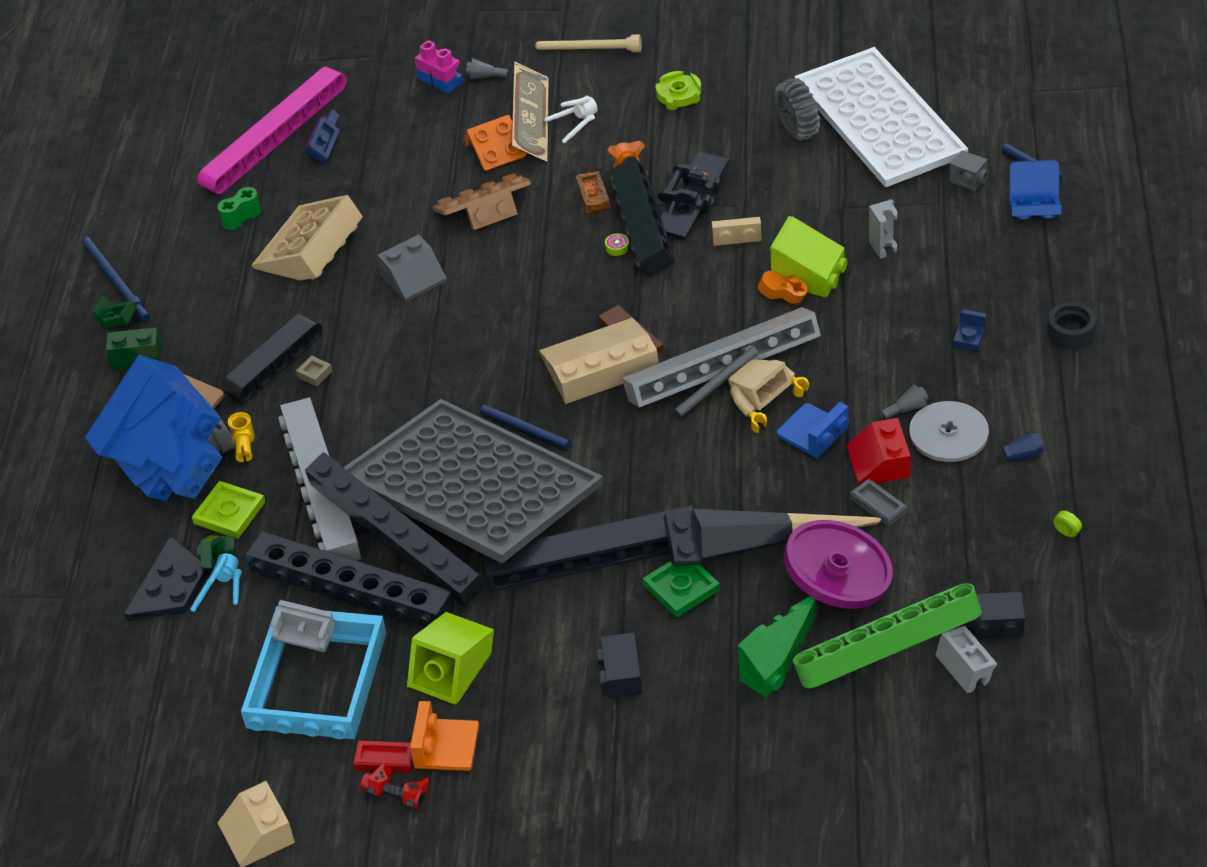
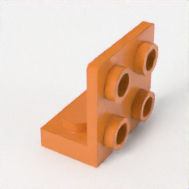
M509 115L467 129L464 137L467 148L473 146L485 172L526 157L525 151L512 146L513 122Z
M419 701L410 746L414 768L470 771L473 765L479 722L437 719V714L432 711L431 702Z

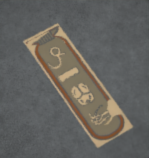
M514 62L512 146L547 161L548 122H545L544 119L548 117V77Z

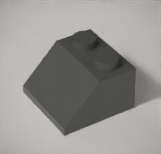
M419 234L377 255L382 278L405 302L447 282V278L432 248Z

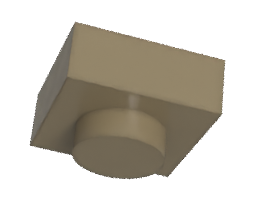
M310 356L296 370L297 378L317 387L332 372L331 364Z

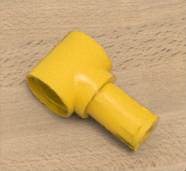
M238 412L231 415L228 419L229 430L235 444V457L239 462H244L243 456H246V461H250L252 459L251 443L255 439V434L250 416L247 413Z

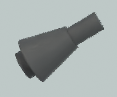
M472 58V62H467L466 75L470 76V80L490 78L492 76L507 78L508 69L496 68Z
M914 384L895 401V404L882 410V416L887 420L898 413L924 408L927 406L926 401L929 400L928 395L923 387L918 388Z

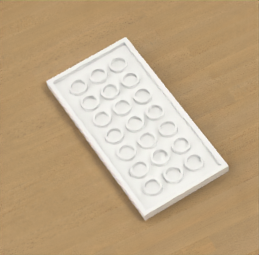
M875 47L795 76V79L799 78L809 87V91L813 94L814 101H816L818 111L885 187L951 163L962 150L968 152V148Z

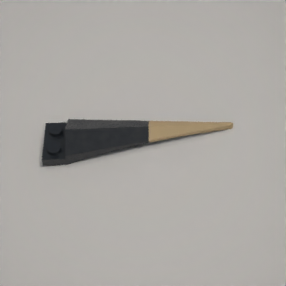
M711 509L666 512L663 517L672 566L700 565L736 554L785 543L796 528L810 521L834 520L859 528L878 524L881 520L878 517Z

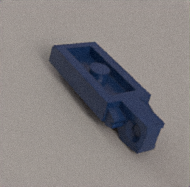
M331 110L329 114L324 117L321 116L317 120L304 151L322 164L328 159L340 131L335 126L339 114L334 110Z

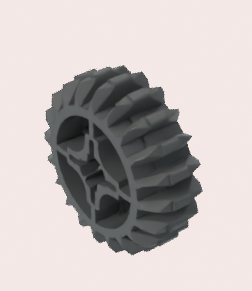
M799 78L788 79L778 84L775 92V103L782 125L792 135L793 139L796 138L801 141L815 136L819 132L820 116L818 115L819 109L816 107V101H814L809 87Z

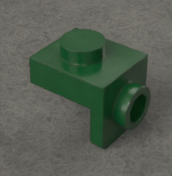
M102 296L92 313L105 329L127 325L132 320V315L137 307L131 300L113 305L106 296Z
M209 535L201 540V544L199 543L197 547V558L201 560L202 568H212L215 566L221 554L227 553L236 557V538L234 536Z

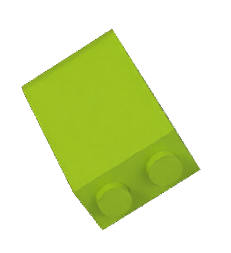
M788 216L770 247L771 271L777 272L783 277L797 276L806 283L808 287L807 293L827 297L831 289L836 288L840 273H844L847 267L844 247L791 216Z
M445 612L412 637L407 687L456 705L490 656L494 629Z

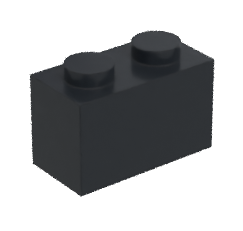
M1021 592L977 594L982 613L978 618L965 623L966 628L975 638L1024 636L1025 615Z
M634 632L601 637L602 648L596 650L598 665H604L605 670L599 672L601 688L607 687L608 698L642 694Z

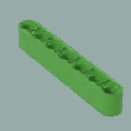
M968 583L957 585L798 653L794 657L793 663L802 686L805 688L817 687L978 618L982 610L975 588L972 584Z

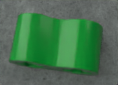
M252 187L242 188L234 197L224 199L218 204V212L224 229L235 230L245 220L257 217L260 214L261 207L256 189Z

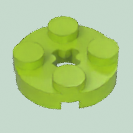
M683 71L670 72L663 75L658 84L656 83V96L669 110H676L679 107L695 104L700 101L701 82L692 73L688 76L684 75Z

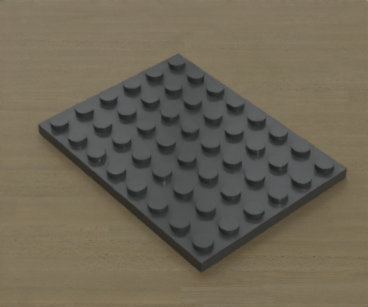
M442 399L343 467L398 511L500 563L508 560L603 485V476Z

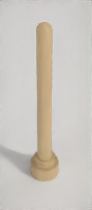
M637 34L631 35V37L616 40L538 41L535 47L537 50L626 48L631 50V53L641 52L642 41L641 35Z

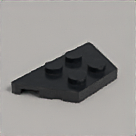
M169 537L124 613L126 620L135 621V616L150 614L151 618L166 614L186 613L209 573L208 569L202 568L199 559L174 538Z

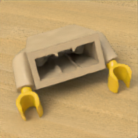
M753 359L728 379L731 386L730 394L746 417L749 416L751 418V429L755 433H759V425L757 423H762L765 428L767 427L766 415L760 412L756 413V409L761 410L791 384H793L792 393L796 397H803L804 391H808V380L805 377L796 378L794 376L795 373L786 367L782 361Z

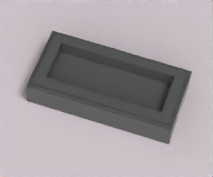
M867 479L850 492V499L874 517L881 518L880 521L888 527L907 513L908 506L870 479Z

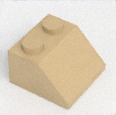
M267 781L239 793L218 821L219 828L240 867L247 866L295 843L290 824Z

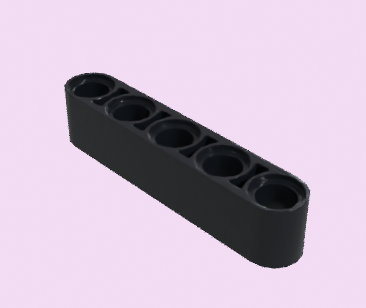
M297 314L224 378L221 386L222 391L242 403L250 401L320 338L322 325L302 314Z

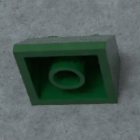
M163 328L107 333L106 352L112 371L130 369L138 355L162 362Z

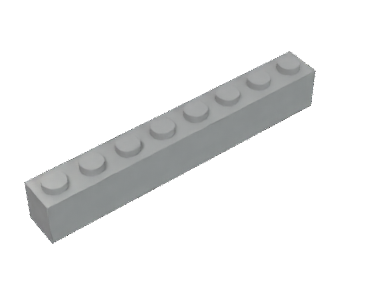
M801 307L622 377L628 401L637 407H642L708 381L752 346L759 352L753 359L761 360L817 338L821 334L815 312Z
M310 397L280 405L283 415L278 417L282 431L287 430V433L283 435L287 449H293V451L289 452L293 467L298 465V469H295L298 484L304 483V487H300L304 503L310 502L306 509L310 521H316L315 524H312L316 540H322L321 543H318L319 549L355 561L361 559L358 542L349 515L312 487L305 472V469L322 452L329 456Z

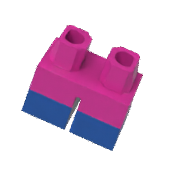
M426 41L420 46L421 53L415 57L418 79L448 94L463 83L462 75L456 72L459 60L452 57L450 50L446 48L437 50L435 49V43L431 41Z

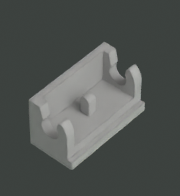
M892 199L869 206V243L880 259L886 257L885 246H890L894 252H897V243L893 239L894 219H897L898 212L894 207Z
M280 600L271 623V627H275L272 638L273 640L325 652L335 629L332 612Z
M966 626L941 634L935 655L966 693L974 691L977 686L976 683L980 678L985 686L990 681L993 669L997 666L994 659Z

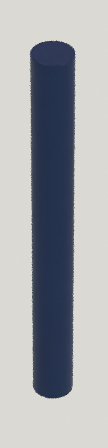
M485 404L480 409L482 415L565 450H568L571 445V440Z

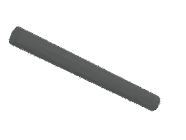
M754 346L750 347L675 408L676 413L680 417L686 414L745 364L759 354L758 350Z

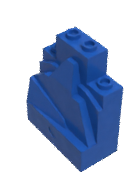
M142 355L137 356L85 436V439L98 455L114 459L134 485L140 487L147 497L167 501L173 491L175 494L195 499L222 459L219 452L208 441L209 436L221 420L220 416L177 366Z

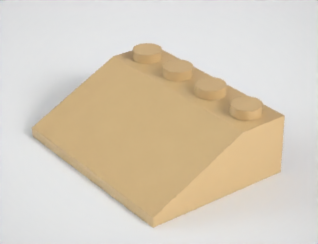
M348 195L299 205L253 262L252 267L299 281L316 279L322 274V269L325 265L333 260L338 248L346 243L345 239L348 235L356 230L357 224L363 216Z
M633 318L539 350L565 404L623 384L622 377L659 363L657 349L650 336Z

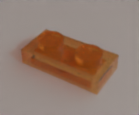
M599 171L576 175V182L587 212L610 208L609 198Z

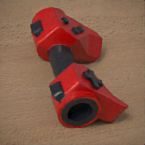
M386 763L381 764L374 773L366 772L361 781V789L366 790V792L377 796L385 793L400 798L403 804L416 809H420L423 806L429 786L428 777L419 782L406 783L404 787L391 784L389 782L392 776V769Z

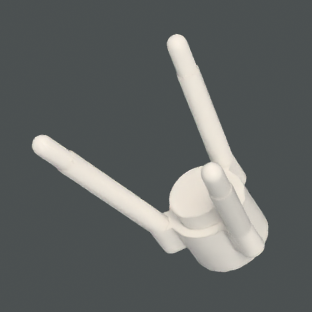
M585 96L581 99L562 102L561 107L575 106L544 119L545 122L573 112L578 118L584 119L562 140V143H566L588 122L595 119L593 114L597 113V104L593 98Z

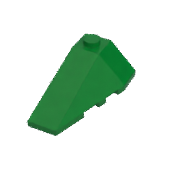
M809 596L792 606L785 617L777 615L773 618V624L766 627L762 624L738 645L739 676L742 683L765 698L772 691H776L782 686L792 666L793 659L797 655L816 617L815 598Z

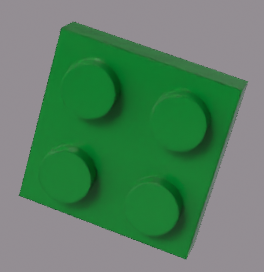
M670 561L643 578V586L676 618L720 591V583L701 565L672 566Z

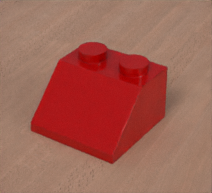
M898 418L872 422L846 445L858 486L867 479L872 480L874 483L910 477L911 456Z

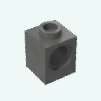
M962 150L950 163V182L976 191L981 183L984 184L988 178L987 159Z

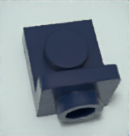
M961 310L960 324L953 340V348L973 352L979 351L986 331L985 313Z

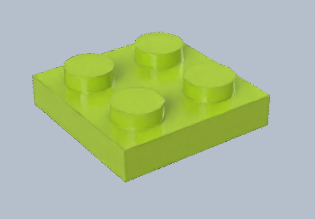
M219 481L194 513L192 520L195 525L239 539L265 504L264 495Z

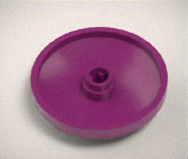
M815 520L804 523L792 532L784 549L785 567L792 580L805 593L831 606L848 609L870 606L878 602L885 595L892 580V564L884 548L869 534L847 523L834 520Z

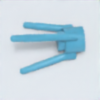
M227 553L219 555L209 579L191 607L192 612L196 611L216 578L222 582L233 579V604H238L239 579L242 571L237 569L239 561L235 556Z

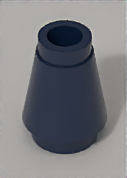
M1028 432L1002 447L1007 461L1039 457V454L1044 452L1038 432L1033 434Z

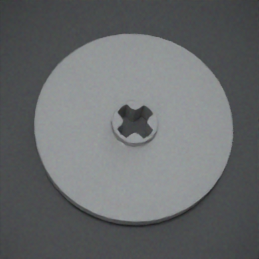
M943 401L927 405L919 410L911 420L909 435L913 446L926 457L943 462H957L975 456L985 447L988 441L989 427L985 417L975 408L960 402Z

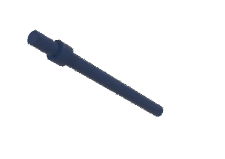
M85 237L82 241L83 245L126 301L131 300L137 308L134 313L143 322H147L150 319V315L144 308L142 300L132 293L92 239Z

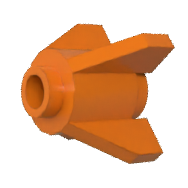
M641 141L610 146L607 150L612 154L614 160L613 168L632 156L639 161L638 155L645 147Z

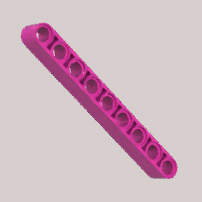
M329 67L321 68L206 165L198 175V185L216 194H222L337 96L346 85V75Z

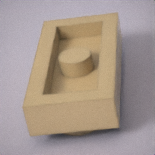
M760 217L712 221L713 245L762 241Z

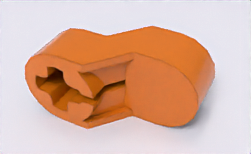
M766 271L758 282V289L764 296L769 299L782 298L791 304L800 303L808 291L806 283L797 276L783 277L774 271Z

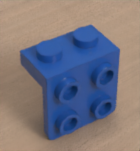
M1056 160L1012 162L1010 164V211L1012 216H1016L1017 219H1029L1033 215H1040L1042 218H1054L1055 215H1060L1062 205L1059 200V163Z
M839 402L827 413L812 404L806 403L777 430V436L809 455L818 458L848 429V406Z

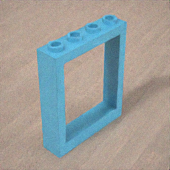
M328 611L332 612L335 629L330 641L368 645L347 717L264 709L285 646V642L273 640L272 634L275 627H271L270 624L241 710L245 727L255 731L266 730L283 734H306L312 737L326 736L336 739H355L386 637L383 616Z

